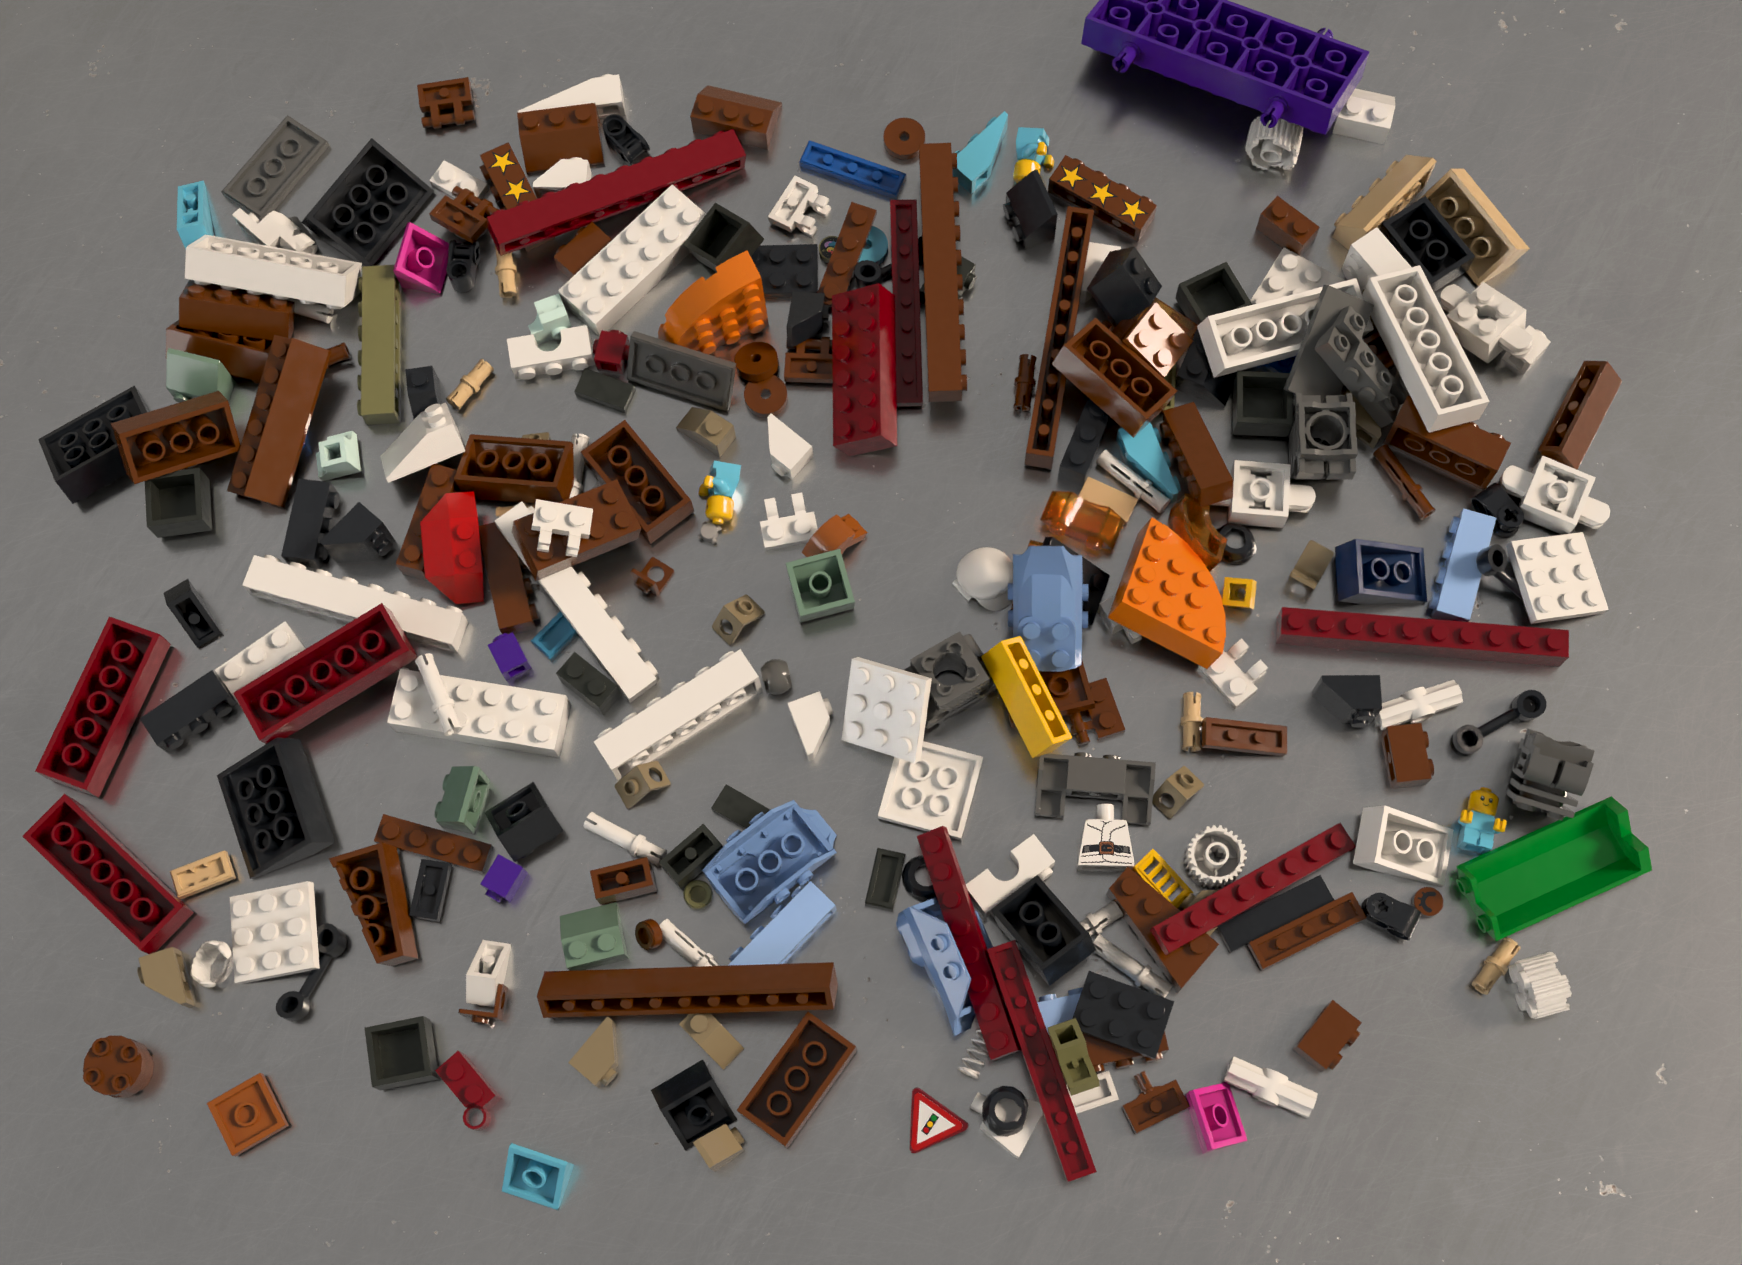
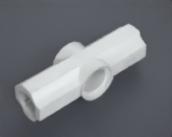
M1455 680L1427 689L1424 687L1412 689L1402 694L1399 698L1382 703V710L1376 716L1375 722L1381 730H1384L1387 726H1396L1409 721L1411 723L1423 721L1435 715L1436 712L1461 705L1463 703L1462 691Z
M1234 1056L1228 1065L1223 1079L1228 1084L1252 1093V1096L1261 1102L1275 1107L1279 1105L1306 1118L1310 1116L1318 1095L1313 1090L1289 1081L1287 1076L1269 1068L1261 1069Z

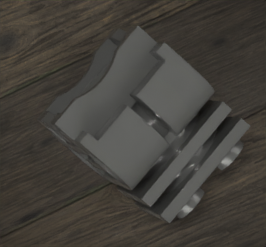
M1346 393V395H1326L1323 403H1321L1320 395L1295 394L1293 399V425L1288 434L1289 464H1291L1290 478L1353 479L1356 473L1358 450L1355 402H1353L1352 393ZM1313 438H1321L1322 441H1327L1330 446L1320 445Z
M959 631L910 659L911 666L904 670L932 678L925 724L927 729L937 723L941 725L963 710L988 698V694L997 690L981 658L983 653L971 634L963 636ZM945 670H954L960 673L964 680L959 684L948 686L941 684L935 676Z
M1527 728L1524 739L1521 738L1513 765V772L1524 779V781L1511 778L1510 784L1521 791L1508 789L1506 794L1513 799L1512 803L1516 804L1519 808L1534 812L1535 807L1541 809V812L1547 813L1546 816L1562 821L1564 816L1573 818L1575 813L1563 804L1577 807L1578 801L1567 795V792L1582 796L1594 765L1591 761L1595 751L1575 742L1553 740L1541 732Z

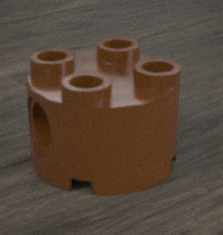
M124 1036L99 1038L93 1042L84 1059L83 1079L94 1091L103 1095H109L114 1098H129L138 1091H142L149 1084L153 1076L154 1061L146 1046L133 1039H128Z

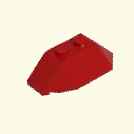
M474 491L446 493L420 522L425 579L454 604L484 602L481 546Z

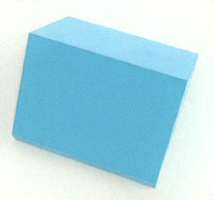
M511 1143L508 1149L502 1192L558 1210L574 1164Z

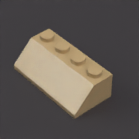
M1406 155L1400 162L1395 160L1387 169V175L1382 180L1377 178L1370 186V192L1365 197L1359 196L1353 203L1352 210L1348 214H1341L1336 220L1333 238L1349 250L1352 243L1376 227L1380 229L1384 221L1402 211L1426 187L1437 161L1434 158Z
M1450 169L1422 196L1428 198L1475 255L1466 273L1477 286L1509 268L1530 249L1465 169Z

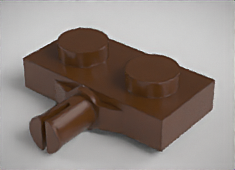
M1143 1071L1140 1075L1133 1076L1142 1093L1135 1100L1123 1105L1122 1109L1135 1134L1190 1106L1176 1079L1163 1086L1152 1087L1145 1071Z

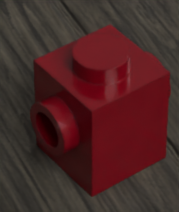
M601 330L599 339H595L593 344L594 362L598 371L624 375L629 358L630 341L628 335L619 330Z

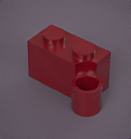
M457 1051L435 1071L464 1107L467 1108L463 1114L464 1124L472 1130L482 1131L490 1124L491 1115L489 1110L502 1098L464 1053ZM481 1110L483 1121L479 1125L473 1126L470 1121L473 1112Z

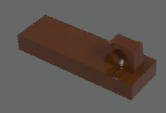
M1206 717L1202 720V748L1285 756L1287 754V726Z

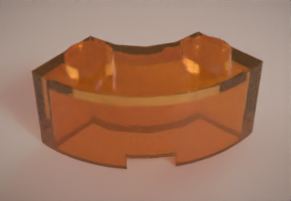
M1066 491L1051 492L1040 519L1049 526L1048 530L1058 536L1065 535L1085 543L1086 547L1094 551H1100L1101 548L1113 550L1125 521L1110 507L1089 502L1074 492Z
M1185 493L1170 510L1169 528L1188 543L1210 572L1221 562L1228 539L1219 534L1212 525L1209 516L1210 505L1201 507L1196 498H1192Z

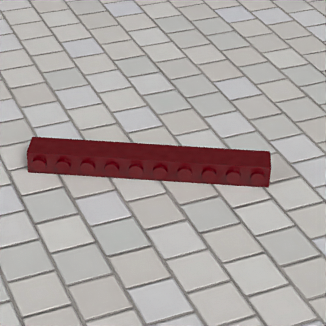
M734 129L726 132L718 131L712 137L703 140H693L687 146L678 149H668L659 156L646 157L639 163L631 166L623 165L614 172L605 175H595L589 181L580 184H570L561 191L547 192L541 198L532 201H522L516 207L507 210H497L487 217L488 230L500 256L586 226L591 222L594 223L655 201L671 185L682 191L745 168L746 154Z
M1282 607L1277 616L1276 644L1560 667L1569 658V630Z

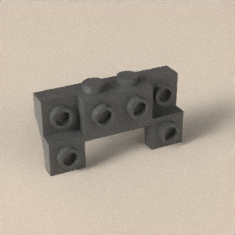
M1349 305L1341 310L1333 325L1318 339L1315 350L1379 427L1382 428L1395 421L1400 405L1404 403L1406 397L1410 396L1397 368L1393 367L1389 372L1363 341L1362 336L1366 324L1363 317L1356 313Z
M1085 752L1074 753V756L1058 754L1039 756L1035 816L1064 818L1065 797L1076 796L1122 800L1121 820H1126L1129 824L1150 825L1156 762L1120 760V756L1104 755L1103 758H1095Z

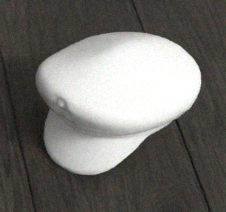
M982 547L967 553L961 559L956 571L957 580L968 595L975 598L984 608L991 611L1002 610L1012 603L1013 600H1008V583H1013V563L1005 553L995 548Z

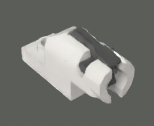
M241 208L232 214L239 227L260 245L315 254L317 251L315 239L296 216L287 218L279 212L272 211L260 221L252 212L246 214Z

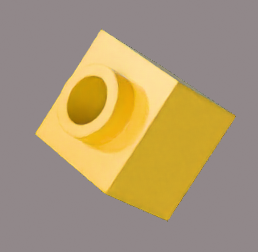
M1225 577L1222 598L1223 606L1254 609L1257 581ZM1244 589L1246 591L1245 597L1238 599V591Z

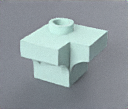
M558 293L534 302L537 316L528 327L531 334H534L537 344L539 345L553 339L560 340V329L572 327L560 294Z
M349 431L329 436L327 440L319 442V452L316 453L319 479L326 481L361 472L356 433Z

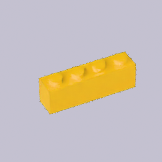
M1021 636L1000 641L981 656L1032 758L1053 752L1072 738Z

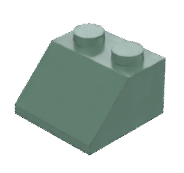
M168 348L166 388L176 402L180 403L216 391H220L229 402L236 381L220 360Z
M840 549L786 563L800 623L854 609L855 600Z
M452 766L450 774H446L442 786L443 791H445L442 802L439 801L437 803L434 814L435 818H437L436 822L442 828L475 835L490 779L480 767Z
M617 902L560 916L561 942L566 967L569 971L587 970L629 959Z

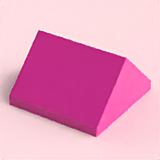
M411 222L407 223L393 271L402 288L439 294L441 293L447 273L449 243Z
M1227 1082L1194 1089L1184 1095L1190 1106L1188 1110L1203 1154L1248 1141L1230 1085Z

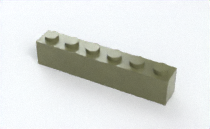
M395 265L362 267V277L358 278L359 291L362 293V301L358 302L359 316L362 317V325L358 326V338L362 342V350H358V363L361 366V375L357 377L359 391H361V400L357 401L358 415L363 417L367 425L400 423V283L393 271Z

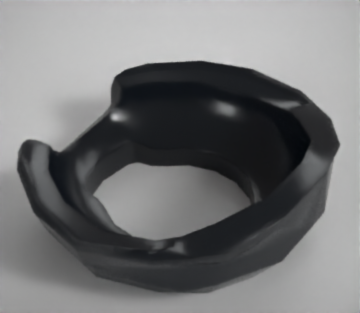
M1231 523L1215 530L1211 536V547L1214 554L1221 561L1227 564H1241L1251 559L1256 552V541L1252 532L1247 527ZM1232 528L1240 529L1245 532L1246 543L1241 548H1231L1225 542V534Z
M923 855L911 858L905 864L902 872V882L905 890L913 898L919 901H927L937 896L933 885L923 886L915 879L916 869L919 866L926 865Z
M1001 1086L993 1089L983 1102L982 1116L984 1124L998 1136H1010L1020 1132L1023 1129L1029 1106L1027 1099L1021 1091L1012 1086ZM1009 1098L1021 1107V1116L1017 1122H1003L998 1119L995 1113V1106L999 1100Z

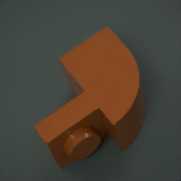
M850 514L841 518L835 515L812 535L802 553L806 557L840 549L841 554H843L846 548L862 541L868 532Z

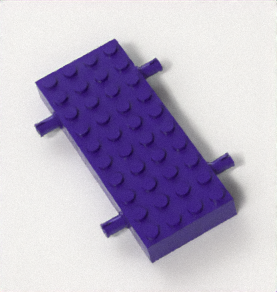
M1099 0L1085 18L1081 41L1082 45L1114 56L1115 58L1112 61L1113 68L1118 71L1123 65L1120 70L1121 73L1126 72L1131 63L1141 68L1163 74L1165 77L1182 81L1190 86L1211 92L1214 95L1233 100L1238 104L1257 109L1262 112L1260 121L1265 127L1269 120H1271L1268 128H1273L1276 126L1279 118L1289 123L1300 125L1324 135L1327 134L1362 79L1370 51L1333 39V33L1330 29L1323 35L1326 28H1321L1318 32H1314L1228 0Z

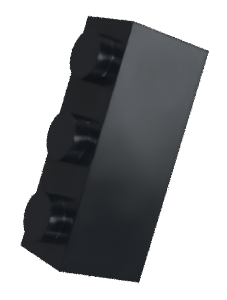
M1089 397L1061 461L1058 478L1082 487L1087 480L1112 419Z
M298 479L281 554L288 565L291 562H296L305 567L321 569L322 561L326 560L328 552L319 541L334 527L333 511L339 505V493L331 482Z
M211 670L139 719L156 745L166 752L181 746L184 739L190 735L205 730L208 727V723L217 717L221 718L232 711V707L238 703L221 678Z

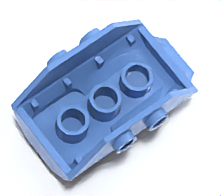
M1029 546L1023 554H1013V583H1008V600H1013V610H1008V627H1013V638L1022 637L1038 671L1061 672L1077 668L1082 665L1083 628H1088V611H1083V601H1088V584H1083L1082 555H1071L1064 546Z
M792 800L771 809L766 814L763 812L757 814L749 822L750 826L742 832L737 830L726 839L727 844L702 870L717 894L744 924L753 919L774 901L776 904H779L790 895L789 890L797 883L802 886L813 877L812 872L837 853L833 848L837 835L817 810L803 809Z
M937 897L904 909L898 914L897 929L905 940L910 959L913 963L925 968L930 980L939 992L953 1035L956 1036L972 1027L976 1015L968 993L971 977L949 926L944 921ZM974 910L987 949L992 948V943L979 913Z

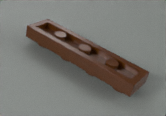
M854 202L850 204L817 292L825 293V304L830 305V308H832V295L849 290L855 274V266L859 263L877 215V210Z
M385 814L382 816L374 838V842L377 844L383 842L396 846L398 850L450 863L451 865L482 874L485 873L493 846L488 843Z
M1350 892L1249 942L1247 945L1262 971L1365 920L1367 917L1353 892Z

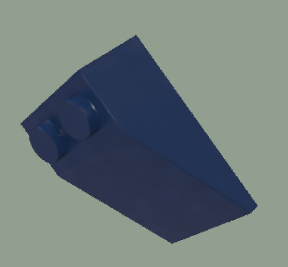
M1353 539L1335 547L1338 601L1357 604L1427 602L1423 548L1363 539Z

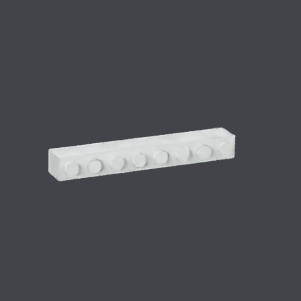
M520 502L496 519L495 523L528 567L512 534V526L514 520L534 513V508L532 506L527 508L523 502ZM571 566L538 580L630 703L657 684L655 677L658 674L657 670L649 660L644 662L638 655L641 649L632 638L629 640L625 638L621 632L624 630V627L615 615L611 618L604 610L608 606L598 593L594 596L587 587L591 584L582 571L577 574Z
M254 555L242 584L252 595L348 622L353 621L383 603L392 611L408 639L458 652L468 625V620L462 613L463 611L454 606L448 605L445 609L436 606L435 602L425 598L417 601L410 599L408 594L400 591H394V594L385 592L382 587L375 584H368V586L360 585L358 581L350 577L343 576L342 579L332 577L331 573L321 569H316V572L306 570L307 568L304 565L296 562H291L290 565L281 563L280 559L271 555H265L264 558Z

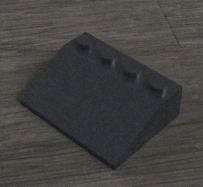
M371 138L307 214L302 223L322 240L355 262L362 263L363 267L373 266L434 190Z
M135 385L38 439L55 482L72 504L88 498L95 491L104 486L111 485L115 480L127 474L111 423L150 412Z
M275 738L217 775L250 879H255L312 856L335 843L300 739Z

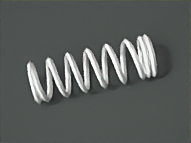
M981 1029L976 1030V1034L982 1040L971 1039V1043L977 1049H966L972 1058H962V1062L968 1068L957 1067L959 1071L975 1079H978L977 1075H980V1072L965 1060L985 1065L983 1061L970 1052L974 1051L989 1056L988 1052L974 1042L985 1044L983 1036L979 1033Z

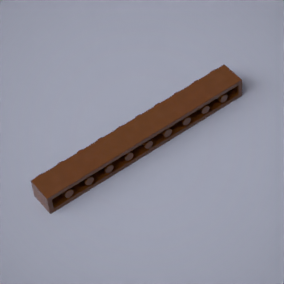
M951 143L919 144L929 402L962 401V391H967V374L961 375V366H966V349H960V341L965 340V325L959 324V316L964 315L963 299H958V291H963L962 274H957V266H962L961 250H956V242H960V225H955L954 218L959 217V201H954L953 193H958V177H953L952 169H957V153H952Z
M1067 207L1026 449L1025 465L1052 469L1067 379L1052 363L1064 344L1074 337L1094 210Z
M834 962L544 971L537 999L543 1018L834 1010L838 982Z

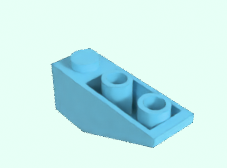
M1005 111L999 117H993L980 134L976 133L973 135L963 150L955 152L957 153V169H952L953 177H958V183L971 194L990 178L1007 130L1008 114Z
M1150 422L1134 438L1123 428L1118 429L1116 441L1125 464L1144 480L1149 479L1153 482V487L1171 499L1170 504L1175 503L1181 488L1177 477H1172L1169 470L1171 463L1167 452H1162L1159 445L1161 437L1156 427L1153 428Z

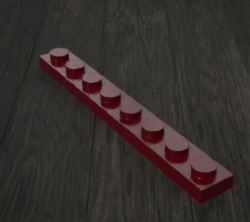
M917 199L890 200L892 293L895 295L897 406H923Z
M1340 822L1159 923L1150 931L1164 954L1168 955L1356 848V845Z
M940 826L918 835L917 839L944 921L949 926L971 977L968 993L990 1060H996L1018 1052L1021 1048L987 953V946L947 827Z
M1013 940L989 948L987 953L1066 1181L1070 1182L1096 1173V1168L1016 941Z

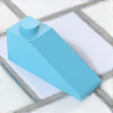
M204 181L178 186L177 231L185 250L188 245L205 234L214 236Z

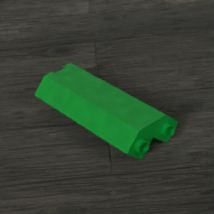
M1611 796L1575 812L1573 818L1566 816L1563 818V821L1557 820L1458 865L1459 878L1456 882L1459 890L1466 896L1474 911L1481 931L1483 933L1487 932L1495 941H1498L1652 871L1649 848L1631 832L1628 810Z

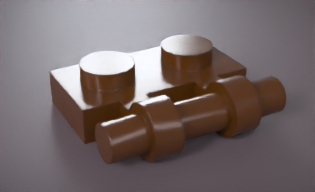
M469 77L417 85L421 112L431 111V116L421 118L423 128L433 127L438 129L446 124L456 123L457 125H464L466 121L475 120L473 110L463 111V106L473 105ZM454 108V113L440 115V110Z
M455 186L452 190V195L456 198L453 200L445 195L429 215L432 221L473 244L488 227L487 219L484 217L490 216L499 209L493 207V203L487 199L481 200L476 197L473 191ZM469 205H470V206L474 207V210L472 211V210H470L469 208H467V207H465V206H469Z
M830 337L807 339L793 348L787 347L786 342L787 349L797 350L796 353H785V382L833 383L832 354H829L830 350H832V340H830ZM806 350H821V354L805 352Z
M1107 678L1089 683L1095 702V708L1087 710L1090 721L1083 722L1080 712L1068 714L1072 723L1070 727L1072 734L1077 737L1080 746L1090 742L1087 733L1091 731L1095 732L1098 741L1125 732V727Z

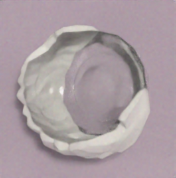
M207 941L195 952L196 957L192 959L193 964L190 966V975L199 985L211 988L216 984L224 982L231 975L234 962L227 943Z

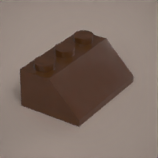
M707 85L697 94L690 115L692 129L694 133L711 137L718 131L726 132L734 129L741 144L768 150L782 102Z
M595 103L517 113L519 137L527 175L544 173L561 159L573 157L588 160L590 166L605 165L600 119Z

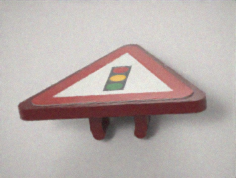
M919 1087L912 1090L911 1153H917L968 1128V1122Z

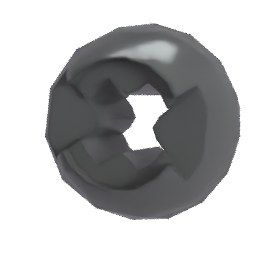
M772 659L765 662L761 667L766 692L774 695L782 694L790 689L792 682L786 661Z

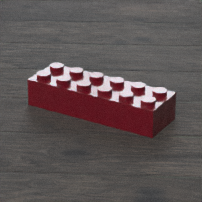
M880 283L832 295L833 446L848 456L897 446L895 295Z
M381 603L235 691L234 695L259 741L267 744L275 738H287L409 664L418 656L392 611Z
M109 616L35 772L51 781L99 798L171 644L158 633Z
M65 793L22 836L139 950L147 954L155 953L194 913L78 801Z

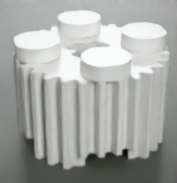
M1257 117V119L1251 122L1245 147L1247 155H1249V158H1252V166L1256 165V168H1261V170H1269L1271 166L1274 168L1276 166L1279 168L1283 166V169L1290 170L1297 162L1303 137V127L1279 118L1276 126L1268 128L1271 120H1269L1265 127L1261 123L1260 117Z
M1215 825L1212 828L1207 826L1204 831L1200 830L1198 834H1195L1188 844L1184 858H1186L1184 864H1187L1185 869L1189 870L1188 875H1191V880L1200 886L1203 885L1204 888L1207 885L1209 889L1213 886L1215 889H1218L1219 886L1224 888L1225 885L1235 881L1245 866L1244 862L1247 859L1245 856L1247 851L1243 850L1245 844H1241L1242 840H1237L1238 835L1233 836V831L1227 832V828L1223 829L1222 825H1219L1218 828ZM1212 852H1215L1216 857H1221L1219 862H1214L1210 859L1209 856Z
M1553 952L1518 960L1508 967L1510 978L1513 983H1516L1520 992L1515 994L1517 1005L1521 1011L1527 1010L1529 1017L1533 1019L1570 1010V1005L1566 1003V998L1571 997L1572 994L1566 975L1561 976L1559 970L1556 969L1555 962H1558V959Z

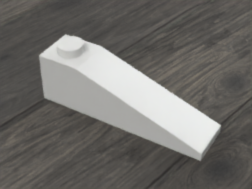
M605 74L601 77L591 78L519 110L518 113L595 103L599 119L613 114L623 116L625 115V106L619 74Z

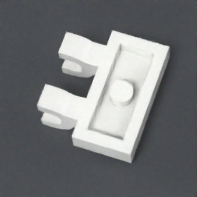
M794 176L768 215V220L770 223L791 233L795 227H798L805 235L813 238L818 230L814 226L816 221L814 218L803 214L808 206H810L818 214L826 217L831 210V207L827 205L829 198L818 195L816 185Z
M802 493L791 494L795 515L782 518L778 516L775 498L764 499L768 520L761 521L760 525L765 551L808 543L812 535L818 530L814 512L806 513Z
M536 499L531 530L540 531L537 551L549 552L551 535L554 533L568 536L566 556L577 557L580 539H589L593 509Z
M1242 638L1227 652L1223 650V654L1208 669L1198 665L1200 670L1235 709L1257 692L1258 688L1253 683L1261 678L1268 669L1261 659L1245 674L1235 664V661L1246 654L1249 648Z

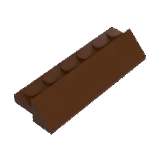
M274 335L227 488L228 492L285 507L331 356L330 350L295 338L290 339Z

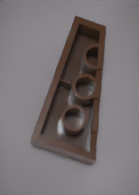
M189 280L179 297V327L273 340L274 335L291 338L294 332L295 302L276 299L265 294H249L247 290L240 288L226 290L222 289L221 285L218 284L199 285L194 283V280Z
M381 842L329 858L333 868H336L338 872L339 882L343 890L347 892L352 903V911L355 916H358L363 927V935L376 963L394 966L418 959L397 847Z
M1129 867L1124 870L1108 889L1106 895L1119 906L1123 913V919L1138 936V940L1151 954L1159 969L1166 975L1178 994L1219 944L1205 933L1174 952L1165 955L1150 930L1181 911Z

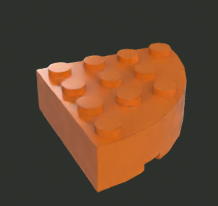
M748 250L715 267L717 273L705 280L704 277H701L691 284L667 310L665 314L666 322L665 324H660L658 330V339L709 355L716 348L725 344H734L741 337L749 333H758L765 326L769 325L762 278Z
M1151 517L1137 534L1108 618L1208 669L1223 654L1225 644L1226 616L1221 595L1204 562L1189 544L1168 526Z

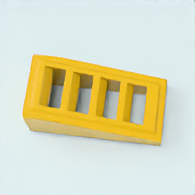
M1154 849L1144 856L1132 869L1177 909L1190 893H1194ZM1153 862L1156 867L1147 875L1144 870ZM1162 871L1165 875L1155 884L1152 879ZM1170 879L1173 884L1163 893L1160 888ZM1179 887L1182 892L1171 901L1168 897Z

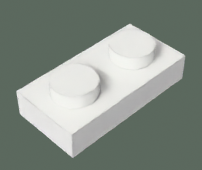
M445 160L429 180L433 187L454 198L456 197L452 195V190L455 186L473 191L475 196L481 200L489 190L487 183Z

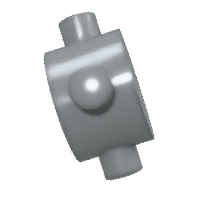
M707 521L703 522L701 534L698 535V538L700 540L704 539L706 542H712V544L716 543L718 531L721 530L720 526L707 523Z

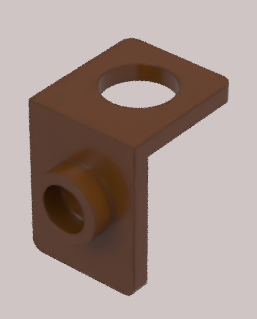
M651 557L641 572L634 568L630 572L635 582L634 585L646 594L650 592L658 597L673 576L674 569L655 557ZM653 568H660L664 571V577L662 580L655 582L648 577L649 571Z
M498 984L493 1013L459 1009L458 1013L464 1017L472 1018L471 1022L489 1025V1020L503 1021L508 987L504 984Z

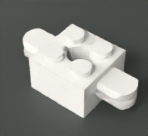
M1485 282L1471 294L1456 284L1449 285L1442 290L1440 305L1442 309L1449 313L1446 317L1453 331L1459 333L1457 339L1461 346L1486 363L1491 362L1502 350L1518 359L1529 355L1532 349L1533 336L1525 330L1526 309Z
M1545 456L1540 458L1532 473L1511 465L1506 468L1499 478V484L1507 493L1521 498L1518 507L1523 511L1524 519L1561 535L1570 534L1577 523L1592 529H1598L1610 516V508L1606 503L1588 496L1596 477Z
M1234 460L1230 472L1233 479V498L1211 505L1228 506V524L1283 528L1288 519V513L1309 512L1315 502L1316 495L1311 486L1290 484L1291 464Z

